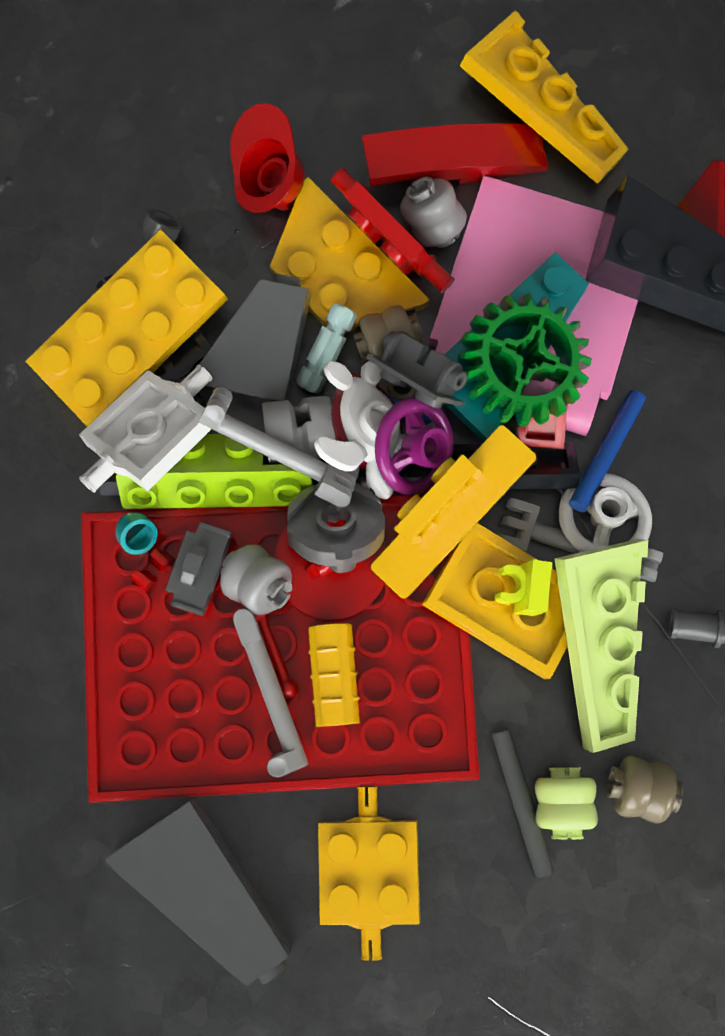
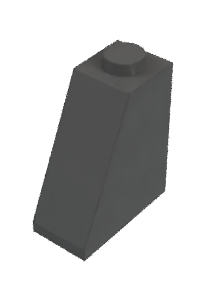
M274 274L273 281L264 279L258 281L199 365L204 367L212 376V381L205 386L212 388L224 387L231 392L274 401H290L311 299L309 290L301 287V279Z

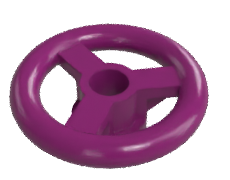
M415 397L397 402L385 413L378 426L374 444L376 464L384 481L395 491L409 496L425 494L435 485L431 480L432 475L447 459L453 457L454 450L451 425L441 409L419 401ZM422 413L432 420L436 428H429L425 425ZM405 416L406 435L402 440L401 448L390 457L389 445L392 431L397 422ZM408 464H418L421 467L433 468L427 476L418 481L406 480L398 474Z

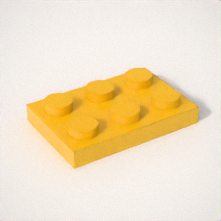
M477 523L452 550L422 605L541 678L551 679L568 647L557 573L552 569L548 610L546 613L534 616L515 614L514 603L501 604L495 600L496 593H513L516 587L515 581L511 577L498 575V569L510 564L519 566L530 560L537 559Z

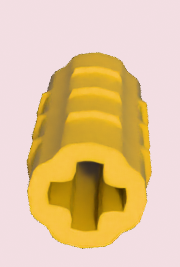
M326 624L309 627L310 650L308 653L311 657L312 675L310 678L313 683L314 700L312 703L315 709L316 727L360 723L358 709L360 697L357 696L356 675L358 673L355 671L354 651L356 648L353 646L352 625Z

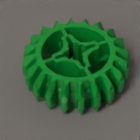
M530 292L523 294L518 304L511 294L502 298L500 307L490 302L483 309L484 317L475 315L470 321L469 325L473 332H465L461 338V343L468 350L462 351L458 355V362L471 366V368L464 371L467 374L466 383L475 381L477 385L468 394L469 399L474 400L483 395L488 400L482 407V411L485 414H489L495 407L500 408V423H507L515 413L519 427L527 426L532 417L537 424H545L549 421L550 413L560 417L567 411L566 403L572 405L577 402L580 394L576 388H582L588 383L589 377L580 370L590 366L592 358L579 354V352L588 346L589 339L575 338L573 333L579 329L580 321H572L568 325L562 319L566 315L567 306H561L553 313L549 310V297H543L536 306H534ZM505 327H527L525 334L519 340L506 337L502 341L492 337L496 331ZM545 338L552 345L556 353V356L550 353L546 348L544 342ZM527 347L525 352L527 355L526 363L531 366L522 373L524 368L522 366L523 357L519 354ZM491 363L500 367L504 372L505 385L495 375ZM545 379L555 382L549 393L538 396L521 394L523 388L529 384L530 380L543 382Z

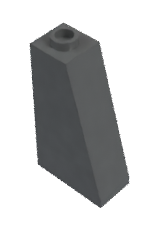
M197 798L190 800L105 858L112 870L245 986H248L258 978L262 984H266L288 967L284 960L289 957L292 946Z

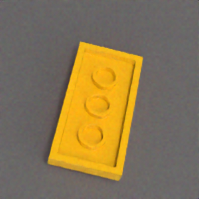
M160 229L25 362L88 427L147 370L153 373L228 298Z

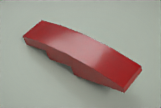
M455 124L362 135V146L370 187L412 179L415 182L423 177L442 178L447 181L457 179L458 185L462 186L482 182L484 175L495 179L543 172L548 169L542 136L528 124Z

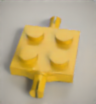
M367 786L357 787L358 816L346 821H321L318 823L320 925H349L356 929H361V960L369 961L371 957V940L372 961L382 959L381 929L391 925L420 924L418 820H391L381 815L378 816V786L368 787V805Z

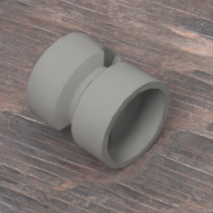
M329 396L302 398L299 406H293L289 400L262 403L266 434L316 459L321 457L315 449V440L319 437L335 440ZM268 457L269 464L280 463Z

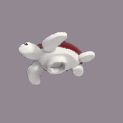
M330 361L325 365L324 372L327 379L336 387L332 399L331 419L337 441L327 437H319L314 442L315 449L323 460L337 469L343 471H354L358 467L366 469L368 489L378 498L389 499L394 489L382 478L376 464L374 451L378 426L385 413L395 404L388 394L377 385L382 378L380 376L382 368L368 361L361 367V374L349 372L343 364ZM402 418L397 422L391 434L389 445L390 457L401 448L402 440L406 435L402 434ZM434 423L426 425L429 428H436Z

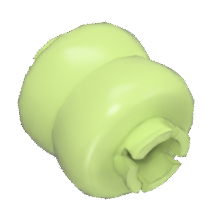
M579 767L549 768L550 777L539 778L535 783V793L539 802L536 811V823L542 829H552V839H584L582 829H592L598 822L597 810L594 805L597 790L596 782L590 777H580L581 768Z

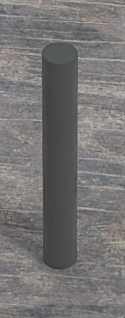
M507 729L493 733L491 735L535 878L549 876L554 873V869L541 828L536 823V811L511 731Z

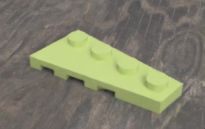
M635 539L554 558L583 749L592 753L635 741L639 677L634 675L635 655L637 651H641L642 631L637 630L639 602H644L646 586L645 581H640L642 557L648 556L649 540Z

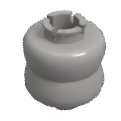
M423 177L411 184L414 188H407L406 195L402 199L400 206L401 214L404 220L411 226L415 240L425 247L438 246L442 248L455 242L454 238L460 236L467 220L464 207L457 200L453 186L449 181L442 178Z
M245 545L236 550V552H231L222 563V566H224V568H221L220 580L222 592L231 600L241 603L245 609L254 615H266L273 610H277V608H282L291 596L288 593L292 591V573L289 565L279 558L272 557L259 545Z

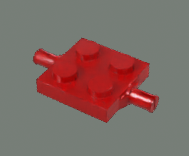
M344 167L333 175L331 183L344 194L349 204L353 207L347 214L374 244L380 239L384 241L380 248L406 276L413 270L422 280L426 277L440 293L445 292L453 284L455 278L436 261L437 258L433 254L430 256L427 254L426 250L368 192L369 190L366 186H362Z

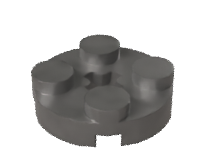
M318 484L309 486L297 494L288 507V543L300 556L312 563L328 566L337 573L349 572L356 567L358 562L372 556L383 543L385 537V516L382 512V503L378 496L374 495L368 488L355 484L350 504L346 507H338L314 495ZM340 519L345 520V525L341 527H331L326 523L327 521L336 523Z

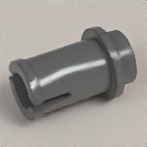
M672 608L669 621V638L710 642L713 648H720L721 644H725L723 610H716L715 614Z

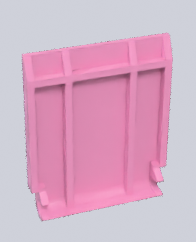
M484 175L451 273L455 281L445 291L428 345L435 346V351L444 355L462 338L465 332L471 330L469 323L475 315L484 317L483 309L487 304L493 302L498 305L504 296L514 291L555 252L585 279L604 212ZM589 283L585 293L566 322L569 325L572 321H580L579 329L573 334L575 338H587L589 341L588 346L581 350L579 354L592 358L591 365L586 369L580 370L589 377L588 383L582 388H576L580 398L574 404H568L566 431L586 436L589 431L599 398L607 400L611 394L638 300ZM551 345L548 351L556 356V353ZM545 379L543 382L530 380L521 394L538 396L549 393L555 382Z

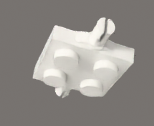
M197 365L180 383L163 380L147 370L79 434L86 446L100 457L89 470L79 477L80 481L95 493L113 473L129 477L146 491L152 488L211 430V428L198 423L205 408L193 399L207 383L212 381L210 373L201 365Z

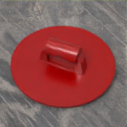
M340 519L336 523L327 521L326 523L331 527H341L345 525V520ZM287 526L277 541L274 557L288 564L292 573V591L288 592L291 594L288 601L298 610L309 616L325 620H337L356 615L366 609L378 597L385 584L371 569V564L387 548L384 540L372 556L358 562L353 570L346 573L334 572L328 566L312 563L300 556L288 543Z

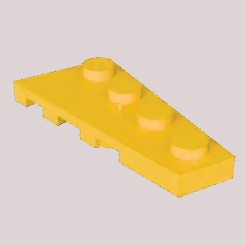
M515 10L465 54L460 67L598 184L623 158L629 148L594 105H584L577 97V84L567 72L560 75L547 60L550 51L539 38L534 41L530 39L522 29L525 23L524 19Z

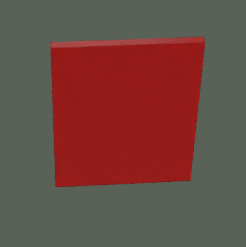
M396 494L391 495L386 500L379 498L382 503V512L385 516L384 541L387 547L399 535L394 530L401 521L397 516L398 512L413 496ZM289 506L156 508L81 512L89 803L480 780L470 634L422 605L451 552L406 599L398 596L385 583L378 597L366 609L348 618L337 620L315 618L301 612L289 601L282 608H277V610H273L265 615L288 677L296 683L298 688L297 694L293 698H285L309 763V765L284 776L273 777L267 770L269 759L274 754L280 753L283 750L245 647L241 644L233 622L234 614L238 610L245 608L241 603L231 600L222 592L220 586L221 571L204 617L171 606L174 594L165 590L176 560L170 566L168 565L165 568L166 571L162 574L149 562L151 558L149 554L155 548H160L162 551L166 550L177 559L186 531L196 533L199 523L202 522L233 534L226 557L231 552H236V550L245 545H259L274 557L277 541L284 528L288 525L287 515ZM127 513H141L147 516L157 528L158 537L156 543L149 551L143 554L133 555L126 552L116 539V523ZM136 569L141 572L147 569L158 578L157 582L148 592L131 582V576ZM326 624L352 625L353 646L356 648L354 651L355 671L358 673L356 675L357 696L360 697L358 700L360 723L316 727L315 709L312 703L314 700L313 683L310 678L312 675L311 657L308 653L310 650L309 627ZM274 668L276 677H277L278 682H279V685H280V681H279L278 675H277L276 670H275V668Z

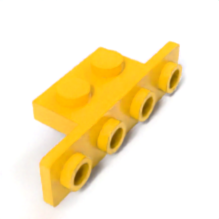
M501 425L469 459L463 454L456 462L452 458L447 459L432 475L431 480L435 485L423 498L416 494L398 512L397 516L401 521L394 530L399 535L371 564L372 571L398 596L403 599L408 598L536 460L535 453L505 426Z

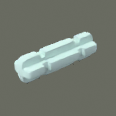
M337 303L332 305L326 318L329 323L327 327L322 326L306 359L309 361L307 367H302L297 377V384L301 388L315 394L321 392L327 380L324 376V367L330 361L336 362L347 339L344 337L346 330L351 331L357 319V314L353 310Z

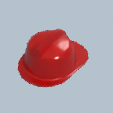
M269 103L254 105L241 115L231 135L230 153L236 199L243 209L252 213L267 212L273 208L283 211L290 210L292 208V201L299 195L304 185L305 171L302 161L295 153L293 131L289 119L279 107Z

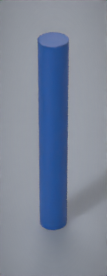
M630 390L569 501V505L574 510L586 512L646 401L645 395L640 391Z

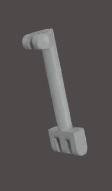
M218 387L213 391L198 423L319 481L314 495L338 507H346L350 504L352 492L354 491L359 474V467L354 471L337 469L327 462L318 460L226 414L233 398L232 393L224 387Z
M515 498L507 499L505 508L521 513L522 517L520 520L502 515L499 525L517 533L515 538L502 533H497L498 536L524 552L527 551L530 540L570 553H580L569 543L561 529L536 522L540 506ZM648 548V556L642 557L641 579L650 582L656 581L658 564L661 563L663 558L662 552Z
M240 609L234 614L233 622L241 644L245 647L283 750L270 757L267 770L271 776L281 777L309 765L254 614L247 609Z

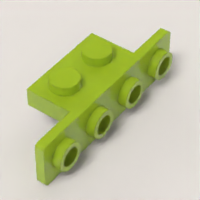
M206 434L148 491L129 477L116 474L121 504L125 509L289 506L297 494L313 484L312 478L284 464L265 465L266 455L223 434Z

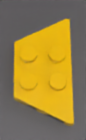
M307 177L295 200L270 264L271 273L273 275L282 274L301 279V287L307 288L311 293L308 311L325 327L329 323L326 320L328 313L335 303L341 304L357 314V319L351 331L359 326L361 317L367 314L381 313L394 305L403 306L405 311L415 309V312L424 310L429 305V298Z

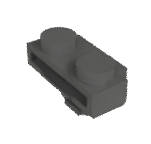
M202 522L199 523L196 533L186 531L165 590L174 594L171 606L203 617L205 616L233 536L231 532Z

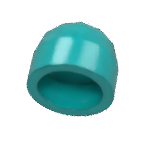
M130 512L122 516L116 523L115 535L118 543L126 552L139 555L149 551L154 546L158 537V531L147 516L138 512Z

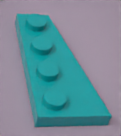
M555 252L510 294L518 304L520 297L530 292L534 306L543 297H549V310L553 313L561 306H567L566 315L562 318L567 322L589 283ZM505 327L496 331L492 337L502 341L506 337L519 340L525 334L527 327ZM545 338V346L549 350L551 344ZM460 339L444 356L458 362V355L462 351L468 350V348L461 343ZM527 347L519 354L523 357L522 366L524 368L522 373L531 366L526 363L527 355L525 352ZM491 363L495 375L505 385L504 372L500 367ZM461 364L463 372L471 368V366ZM475 381L468 382L460 390L455 391L453 395L465 402L463 407L444 404L481 441L485 442L502 425L499 421L500 408L495 407L489 414L483 413L482 407L488 400L483 395L474 400L469 399L468 394L477 385Z

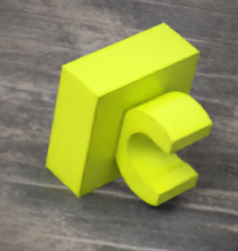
M533 559L519 566L510 564L499 568L498 575L511 577L515 581L516 587L513 593H496L495 600L501 604L514 603L515 614L534 616L546 613L548 610L552 562Z

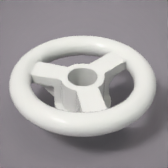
M606 473L599 486L606 488H603L597 495H594L586 510L591 514V522L595 526L592 542L587 540L578 531L574 523L573 508L569 505V501L576 488L566 489L563 493L558 511L559 523L566 539L579 552L608 546L611 531L623 525L626 520L638 517V526L635 534L629 541L635 539L648 540L652 529L651 509L643 493L630 481L620 476ZM602 509L610 511L613 517L605 515Z

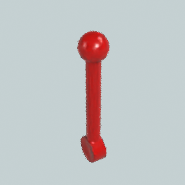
M254 615L278 675L284 698H293L297 694L298 688L296 683L288 677L266 616Z

